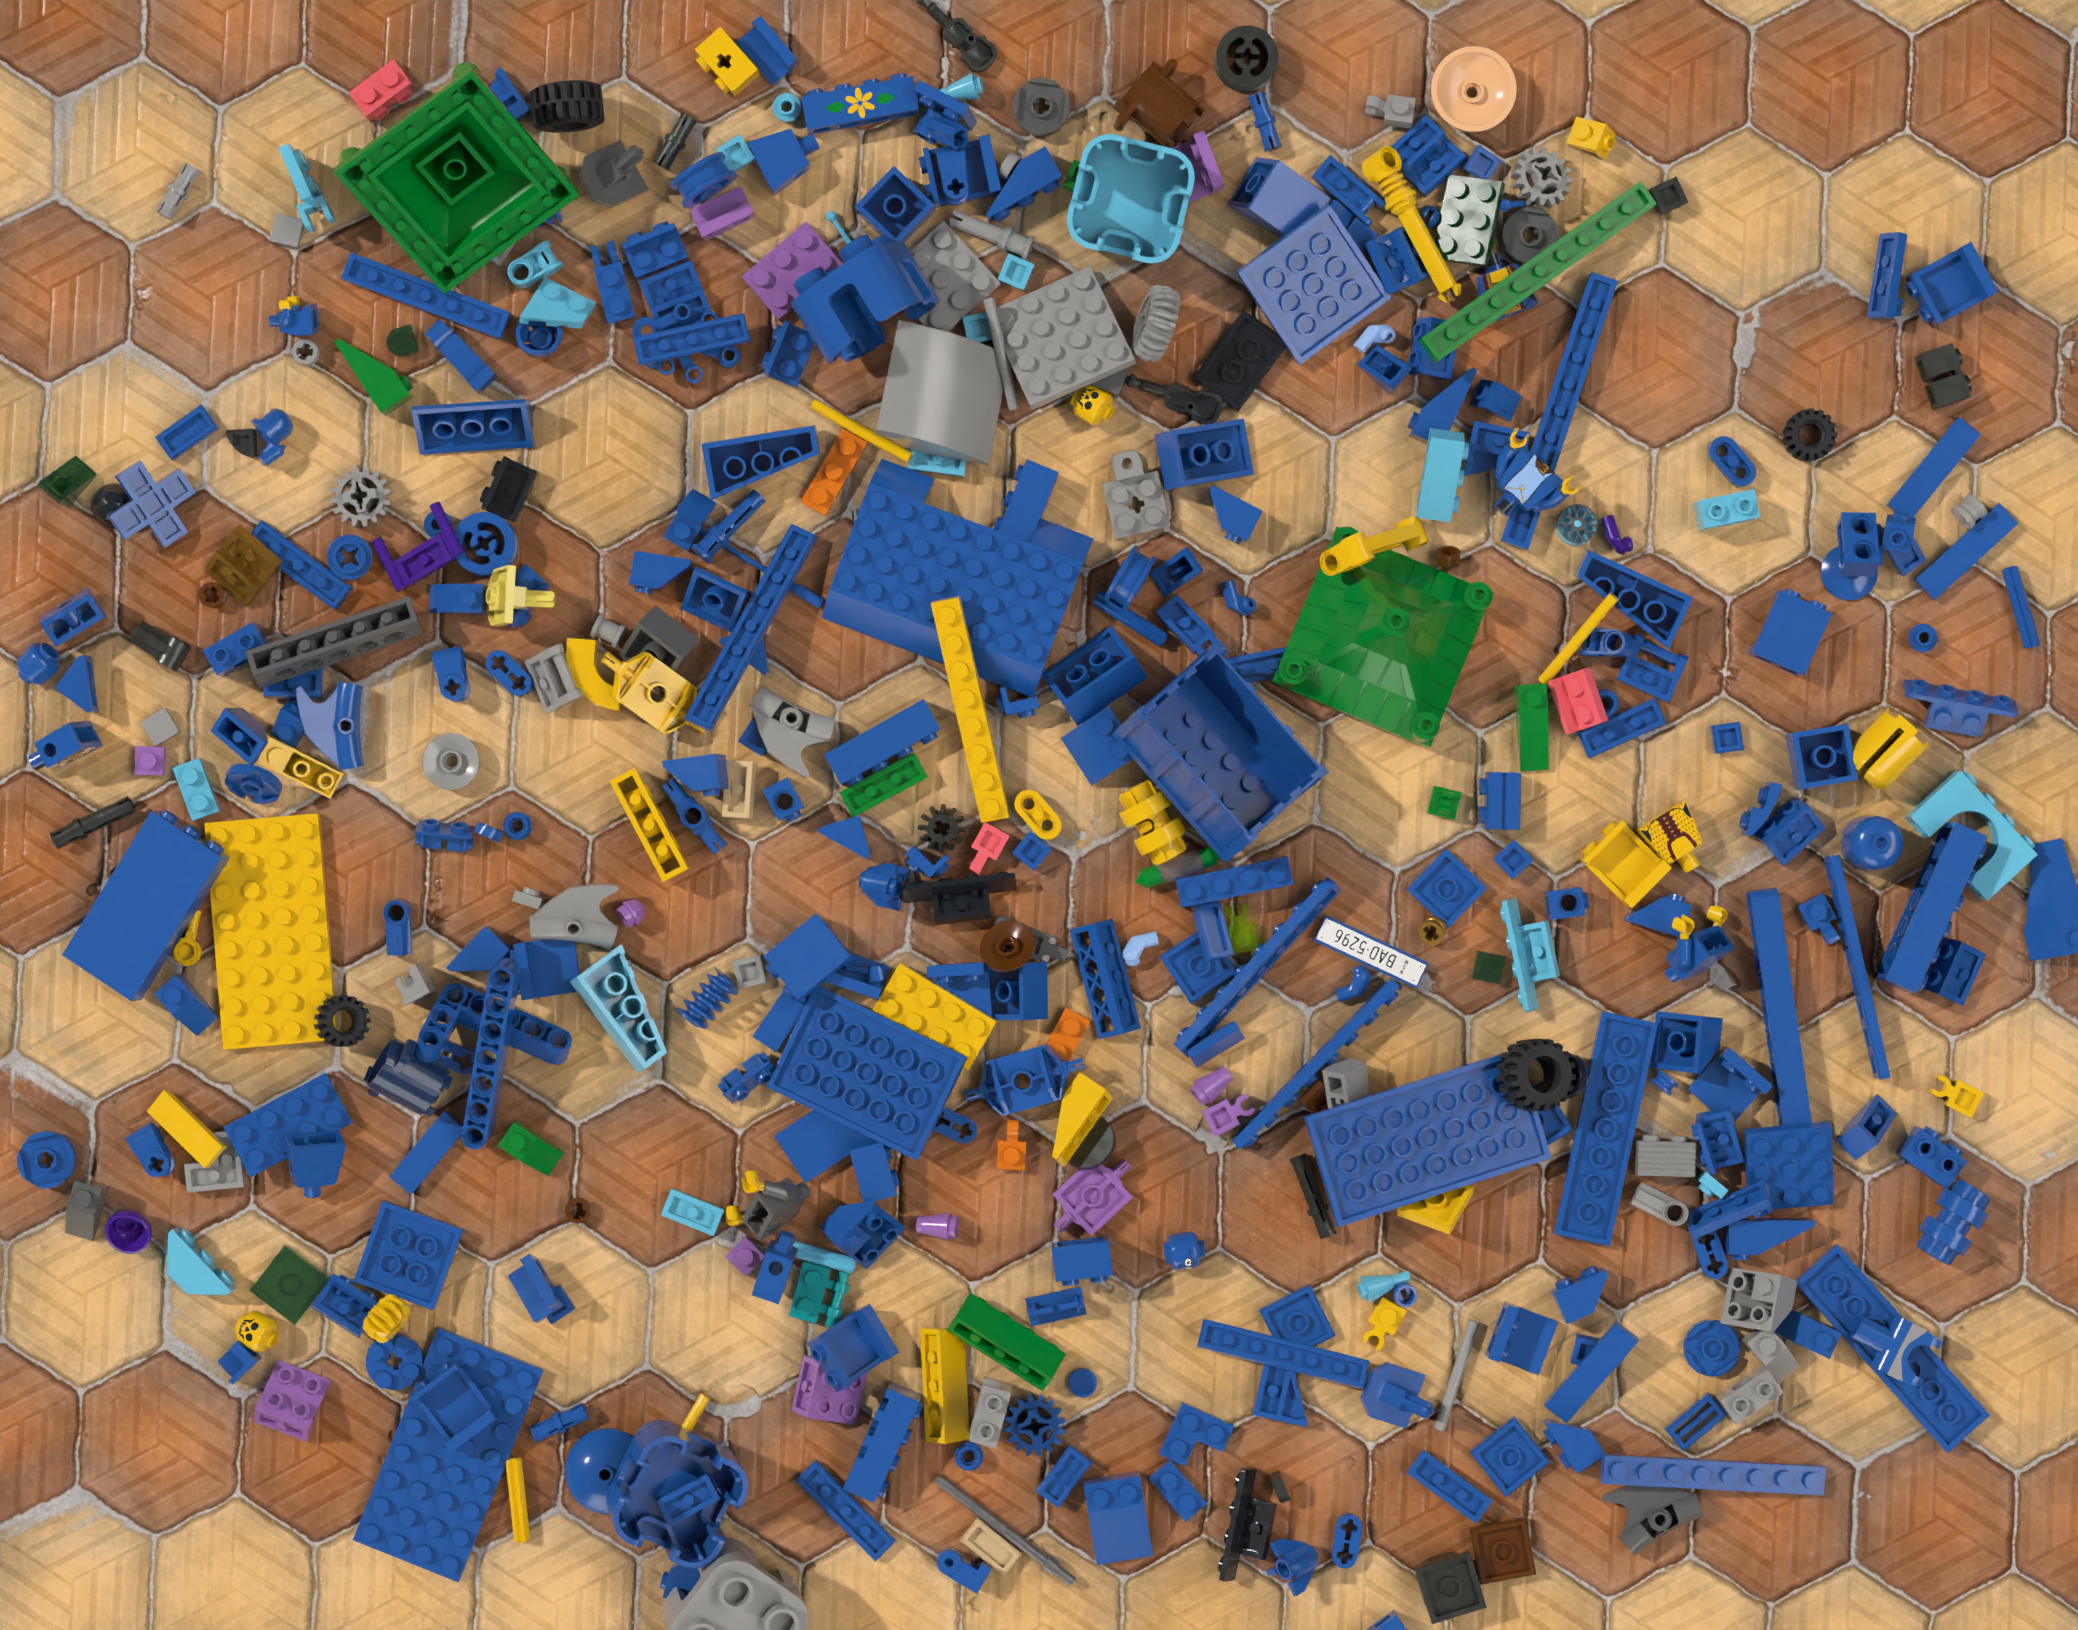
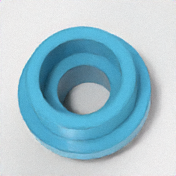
M781 94L774 100L773 112L780 121H794L801 113L800 101L793 94ZM786 102L792 105V109L788 112L781 109L782 105Z

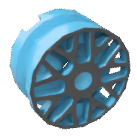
M1574 504L1561 512L1557 519L1556 529L1562 541L1569 545L1579 546L1585 544L1594 536L1598 521L1595 513L1589 507Z

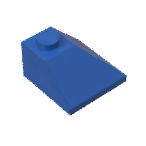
M1656 1011L1655 1023H1658L1650 1067L1701 1074L1720 1047L1723 1018Z

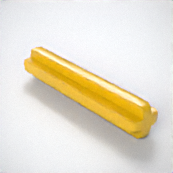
M514 1457L506 1461L514 1541L521 1543L529 1541L530 1532L522 1459Z

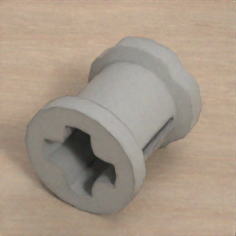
M600 614L591 630L590 636L593 638L597 636L612 643V647L617 648L627 626L624 624L619 626L605 619V615Z

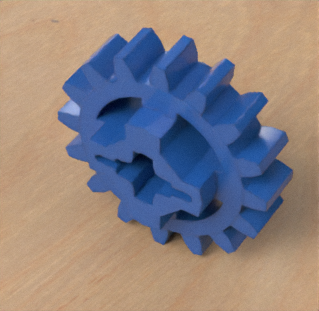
M1028 1393V1401L1024 1402L1021 1397L1017 1398L1019 1406L1010 1405L1009 1410L1013 1414L1005 1415L1004 1418L1005 1421L1011 1423V1425L1004 1427V1432L1012 1433L1008 1438V1442L1016 1441L1017 1451L1021 1450L1022 1447L1026 1448L1027 1456L1031 1454L1032 1450H1036L1037 1455L1041 1456L1043 1448L1052 1452L1051 1443L1054 1442L1058 1445L1061 1443L1057 1434H1065V1429L1059 1427V1424L1065 1422V1417H1058L1062 1408L1060 1406L1052 1407L1054 1403L1053 1398L1047 1402L1043 1401L1044 1397L1041 1393L1038 1396V1400L1034 1399L1031 1393ZM1037 1406L1046 1409L1051 1416H1044L1038 1411ZM1027 1408V1415L1024 1419L1016 1422L1020 1412ZM1032 1418H1036L1038 1423H1043L1039 1425L1038 1431H1033L1031 1426L1027 1427V1425L1031 1424ZM1054 1428L1051 1435L1043 1441L1042 1435L1045 1431ZM1025 1433L1032 1438V1443L1022 1439L1019 1434Z

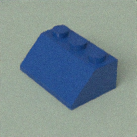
M1111 626L1043 672L1042 675L1077 726L1148 678L1135 656Z

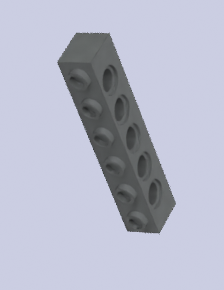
M410 596L245 652L253 677L258 686L263 688L421 635L423 631L416 609Z

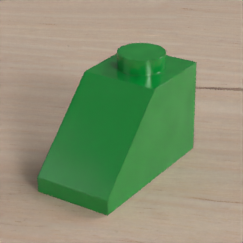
M519 1120L512 1124L498 1144L499 1147L522 1163L547 1176L550 1175L565 1153Z

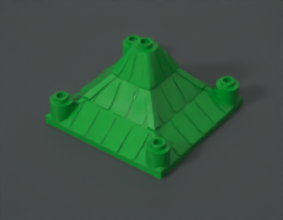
M470 62L458 64L453 70V81L406 115L402 120L395 123L363 149L356 147L344 149L339 155V164L333 168L334 174L444 294L580 196L579 190L571 181L568 170L554 164L484 83L478 66Z
M1336 527L1327 550L1339 544L1341 540L1358 533V531L1352 527ZM1392 550L1374 554L1375 558L1353 570L1333 576L1326 575L1321 567H1319L1276 670L1272 684L1429 749L1434 737L1439 732L1443 714L1486 609L1492 602L1494 592L1483 582L1471 584Z

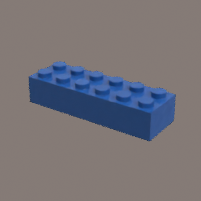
M1957 822L1945 823L1940 828L1873 978L1904 992L1917 993L1918 989L1922 990L1929 977L1926 974L1930 963L1934 964L1940 954L1938 945L1941 938H1946L1952 927L1950 918L1953 912H1957L1963 903L1964 896L1961 894L1965 885L1969 886L1975 876L1976 870L1973 869L1977 859L1981 860L1988 846L1985 843L1986 835Z

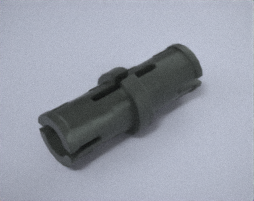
M681 112L670 134L667 133L664 139L666 141L653 162L669 171L680 149L684 150L686 146L684 142L697 121Z

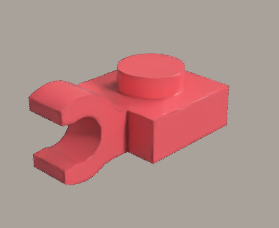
M985 822L971 846L978 853L969 870L979 875L988 857L996 861L1009 835Z

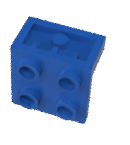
M984 962L927 966V978L933 977V982L991 1017L993 1016L990 971Z
M1724 1046L1701 1074L1690 1084L1688 1090L1710 1110L1730 1106L1735 1122L1760 1093L1766 1095L1773 1085L1731 1048Z
M1504 1301L1485 1355L1488 1359L1496 1362L1502 1361L1534 1374H1539L1558 1322Z

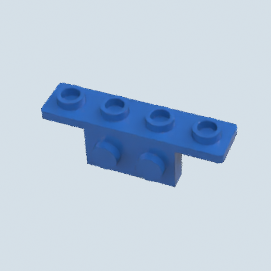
M1905 679L1903 682L1905 697L1930 702L1924 720L1925 727L1981 737L1989 713L2017 718L2018 715L2016 701L2005 695L1991 696L1978 690H1959L1947 684L1941 686L1928 684L1921 679H1914L1913 681Z

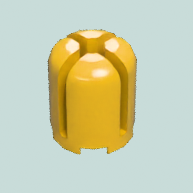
M1889 707L1852 744L1853 761L1859 776L1900 736L1864 775V781L1869 786L1877 789L1889 788L1930 746L1928 741L1923 745L1917 739L1918 730L1900 714L1896 718L1890 715Z

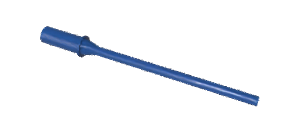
M702 529L700 534L705 537L708 532ZM730 545L722 547L765 573L767 567ZM793 582L790 588L793 595H797L820 609L825 600L802 586L801 583Z

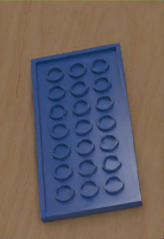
M1502 1053L1304 1116L1337 1227L1552 1158L1538 1111H1525L1524 1109L1513 1107L1514 1103H1508L1504 1099L1507 1094L1500 1093L1498 1089L1502 1085L1501 1082H1496V1076L1500 1075V1070L1496 1068L1497 1063L1503 1062L1500 1058Z
M438 1327L415 1386L426 1378L431 1382L438 1377L436 1370L448 1361L452 1365L460 1361L500 1416L450 1453L444 1446L446 1442L417 1402H412L409 1398L353 1540L459 1582L544 1369Z

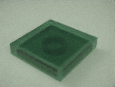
M286 1244L250 1291L292 1324L296 1325L319 1296L330 1277Z

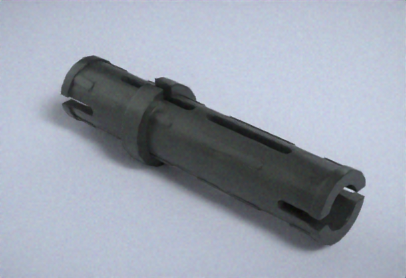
M126 796L86 817L73 819L72 823L51 832L50 836L56 848L60 849L80 838L82 840L88 838L89 834L135 813L136 809L130 797Z
M1307 1153L1289 1159L1309 1207L1307 1213L1314 1220L1319 1238L1324 1239L1336 1234L1337 1231L1328 1212L1330 1207L1328 1203L1324 1202L1308 1161Z

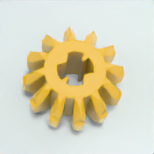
M392 1294L381 1298L364 1319L363 1329L367 1332V1335L379 1343H385L389 1339H393L410 1317L411 1309L406 1305L407 1303Z

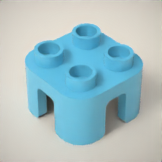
M1104 134L1094 138L1085 147L1079 164L1077 179L1067 214V227L1070 235L1078 244L1085 248L1097 251L1103 250L1131 257L1133 260L1145 263H1158L1166 260L1175 252L1180 242L1182 226L1195 181L1191 162L1178 150L1116 134Z

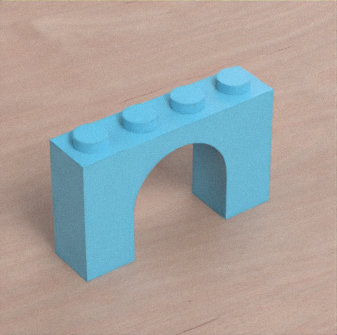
M1961 770L1954 771L1915 806L1905 818L1923 838H1930L1950 818L1960 812H1971L1981 817L1990 829L1992 842L1987 856L1974 868L1976 873L1968 887L1981 901H1988L2038 854L2033 850L2035 847L2034 843L2026 835L2022 834L2020 836L2014 829L2016 826L2014 821L2007 814L2003 813L2001 815L1994 807L1996 805L1994 799L1986 792L1982 794L1976 788L1977 781L1967 771L1964 773Z

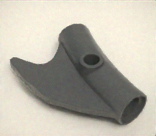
M1626 1485L1601 1497L1604 1502L1622 1504L1626 1507V1522L1618 1537L1634 1556L1669 1531L1703 1517L1702 1508L1696 1493H1689L1678 1488ZM1657 1515H1662L1659 1521H1655Z

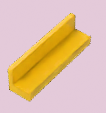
M925 1327L920 1328L926 1442L940 1444L968 1440L970 1433L965 1342L947 1331V1328Z

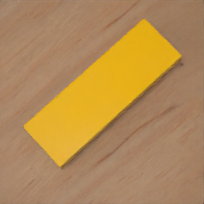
M163 1090L147 1110L204 1168H209L226 1148L169 1090Z

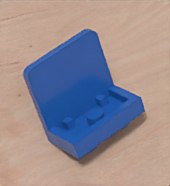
M537 940L513 944L514 950H510V958L515 960L521 968L517 995H521V1000L577 992L570 983L571 980L580 974L574 941Z

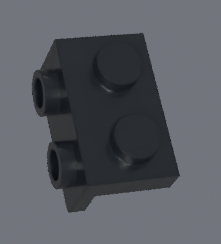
M506 456L503 457L502 461L497 460L491 476L494 477L490 487L486 486L481 494L480 502L483 503L481 508L516 524L539 472Z

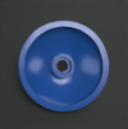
M601 1428L585 1434L574 1444L566 1460L565 1479L570 1493L580 1505L596 1513L609 1514L606 1507V1495L634 1436L615 1428ZM601 1470H609L610 1478H602Z

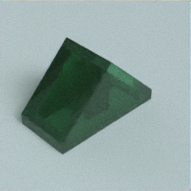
M74 456L39 481L38 486L57 503L70 507L97 474L77 456Z

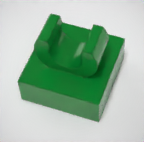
M1433 786L1427 814L1455 820L1462 792Z

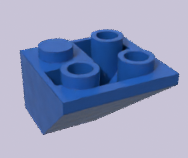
M873 1201L838 1206L820 1226L822 1231L839 1249L866 1269L878 1259L906 1228Z

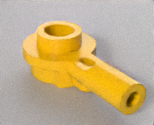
M202 911L195 913L186 928L185 937L181 938L173 949V957L180 965L192 966L201 958L202 949L196 941Z

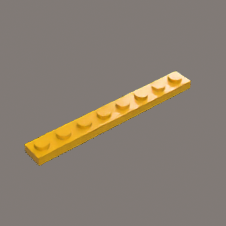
M956 596L932 601L931 607L981 823L1009 818L1010 812L961 598Z

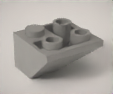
M1731 1268L1721 1324L1774 1332L1793 1308L1797 1281L1778 1274Z

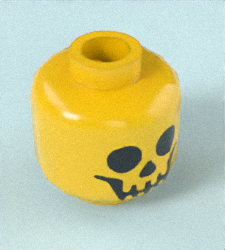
M1092 385L1076 390L1071 399L1073 413L1094 426L1100 424L1103 420L1107 422L1115 410V407L1112 406V394Z
M256 1310L248 1314L244 1313L238 1319L234 1329L237 1341L256 1353L264 1352L267 1348H273L279 1338L277 1322Z

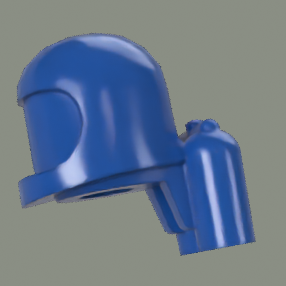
M278 408L271 409L270 412L259 420L257 418L251 420L257 432L266 442V445L260 451L261 454L257 456L263 466H268L283 456L285 445H279V443L286 439L293 430V422L289 415Z

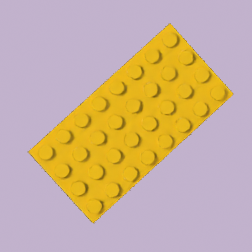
M320 814L204 823L206 841L213 840L225 848L223 852L230 856V859L210 889L223 1050L324 1041V1038H319L317 1035L320 1031L314 1027V1024H318V1020H314V1016L319 1014L317 1008L324 1005V1000L335 996ZM335 1014L333 1017V1026L338 1031L337 1015Z

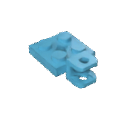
M289 143L279 147L299 197L304 202L297 205L296 208L306 230L309 233L315 231L309 215L319 210H323L327 221H330L331 224L335 223L336 219L328 200L322 195L317 181L313 180L307 172L311 170L305 154H302L300 149L295 150Z

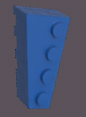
M1588 549L1585 550L1574 574L1604 599L1609 593L1614 594L1619 599L1614 607L1667 649L1670 648L1693 600V597Z
M892 1381L889 1382L843 1490L873 1503L877 1496L883 1498L889 1484L888 1481H885L889 1470L895 1471L901 1457L896 1453L901 1444L906 1446L912 1432L908 1428L912 1418L918 1419L924 1405L920 1402L921 1394Z

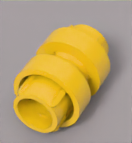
M1148 779L1119 795L1118 799L1124 808L1123 811L1119 812V815L1126 828L1135 825L1140 837L1135 839L1134 843L1141 856L1148 853L1153 864L1157 866L1186 850L1187 846L1181 835L1186 833V830L1179 817L1170 820L1165 808L1170 806L1171 802L1161 790L1157 792L1152 781Z

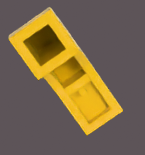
M567 638L566 660L577 688H581L583 695L597 705L622 712V704L612 699L613 686L603 679L598 669L599 642L596 640Z

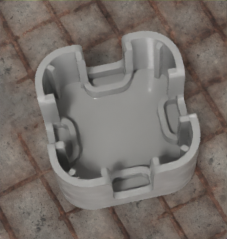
M725 1538L718 1556L711 1563L698 1568L701 1575L700 1579L688 1595L675 1587L666 1597L662 1607V1618L666 1630H806L809 1619L807 1608L794 1580L781 1569H778L774 1575H771L759 1565L751 1548L733 1538Z

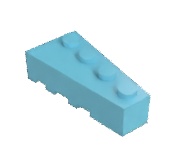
M621 944L571 980L570 983L636 1072L639 1073L665 1055L667 1051L655 1022L650 1017L646 1007L647 1003L643 994L640 993L634 979L635 975L632 968L629 967Z

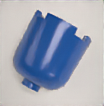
M1876 815L1859 816L1850 821L1842 832L1841 852L1845 860L1856 869L1863 871L1886 869L1893 865L1902 854L1904 847L1903 835L1899 827L1888 818Z

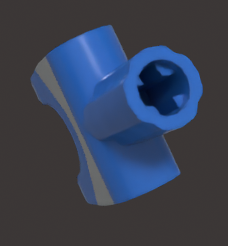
M1860 1315L1854 1323L1850 1338L1877 1351L1870 1366L1897 1380L1921 1387L1924 1380L1915 1376L1916 1374L1910 1369L1908 1365L1909 1353L1917 1346L1926 1345L1930 1347L1932 1345L1940 1349L1943 1344L1942 1341L1924 1328L1898 1315H1895L1889 1328Z

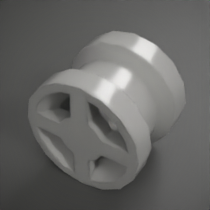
M1969 493L1963 498V503L1955 505L1951 509L1954 517L1969 530L1975 526V521L1978 518H1984L1988 514L1983 504Z

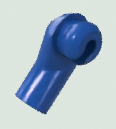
M1234 580L1220 583L1226 605L1230 610L1241 615H1250L1255 611V600L1238 594Z

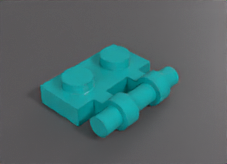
M804 1260L789 1317L816 1324L819 1313L827 1315L825 1326L832 1327L837 1323L838 1318L842 1317L843 1309H841L845 1293L848 1294L850 1285L848 1280L850 1273L839 1270L837 1281L829 1279L830 1267ZM826 1288L834 1290L830 1305L822 1303Z

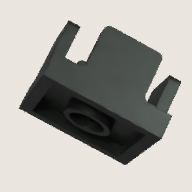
M1453 1551L1426 1559V1564L1414 1567L1422 1598L1432 1624L1487 1608L1469 1551L1454 1554Z

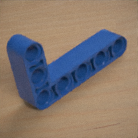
M458 983L446 985L419 1032L415 1049L418 1059L426 1063L437 1061L457 1024L479 1032L482 1014L476 1013V1011H483L485 995ZM495 999V1001H496L499 1005L505 1006V1003H502V1002H500V1001H498V1000ZM515 1008L509 1046L553 1065L564 1063L568 1058L572 1044L570 1033L565 1029ZM490 1024L494 1031L501 1032L498 1025Z

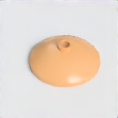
M1477 46L1460 48L1446 56L1435 70L1431 82V98L1437 113L1447 124L1464 132H1482L1501 123L1511 111L1517 92L1515 76L1507 61L1498 53ZM1468 89L1475 90L1476 97H1468L1466 91Z

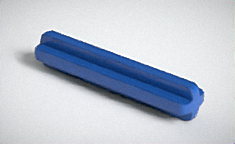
M2018 566L2005 568L2002 570V574L2025 649L2040 645V640Z
M1102 591L1096 593L1092 600L1095 606L1158 647L1165 643L1168 638L1166 632L1129 608L1126 612L1123 611V605L1113 599L1104 600L1103 598L1106 593Z

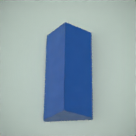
M526 399L413 406L411 408L420 455L533 447L531 403Z

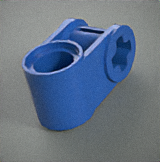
M959 148L956 151L953 149L936 151L937 168L941 178L944 199L951 205H961L968 197L964 148ZM953 185H957L958 189H960L958 195H954Z
M1595 627L1582 643V648L1578 651V655L1624 658L1632 655L1635 651L1636 641L1630 633ZM1621 637L1622 645L1616 650L1615 642Z
M462 646L433 651L432 659L441 694L453 702L464 701L469 696L470 686ZM454 682L461 686L460 689L456 690V695L449 691L450 688L454 687Z
M153 1122L147 1123L126 1136L129 1147L137 1156L148 1175L164 1177L174 1171L175 1159L165 1144L161 1132ZM158 1159L164 1160V1163L161 1165L162 1169L155 1168Z

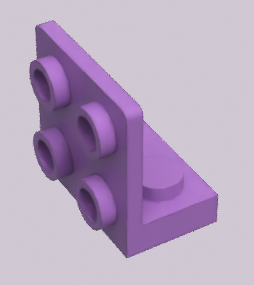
M1204 131L1194 134L1191 141L1172 147V149L1183 153L1189 159L1194 169L1195 181L1189 202L1223 190L1224 182Z
M803 1355L791 1411L809 1419L856 1424L867 1373L855 1380L848 1388L836 1392L827 1382L825 1372L820 1364L812 1356Z
M278 1361L256 1405L254 1422L307 1442L312 1433L313 1420L330 1386V1380L283 1361Z

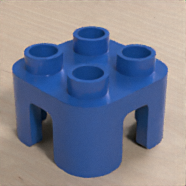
M863 235L848 243L838 252L844 264L828 272H825L822 267H818L796 280L793 286L799 296L794 299L791 305L826 362L832 364L838 357H841L845 362L854 361L885 343L887 334L879 321H885L901 310L905 312L909 319H919L939 304L940 299L904 242H890L886 235L879 236L871 241L868 235Z
M654 1420L643 1425L635 1433L608 1489L606 1507L617 1534L625 1542L641 1547L644 1539L663 1547L672 1562L687 1568H699L711 1563L720 1553L725 1542V1536L720 1528L721 1521L729 1504L739 1509L742 1507L748 1493V1479L737 1457L727 1446L673 1422ZM708 1472L721 1499L669 1526L656 1502L657 1499Z

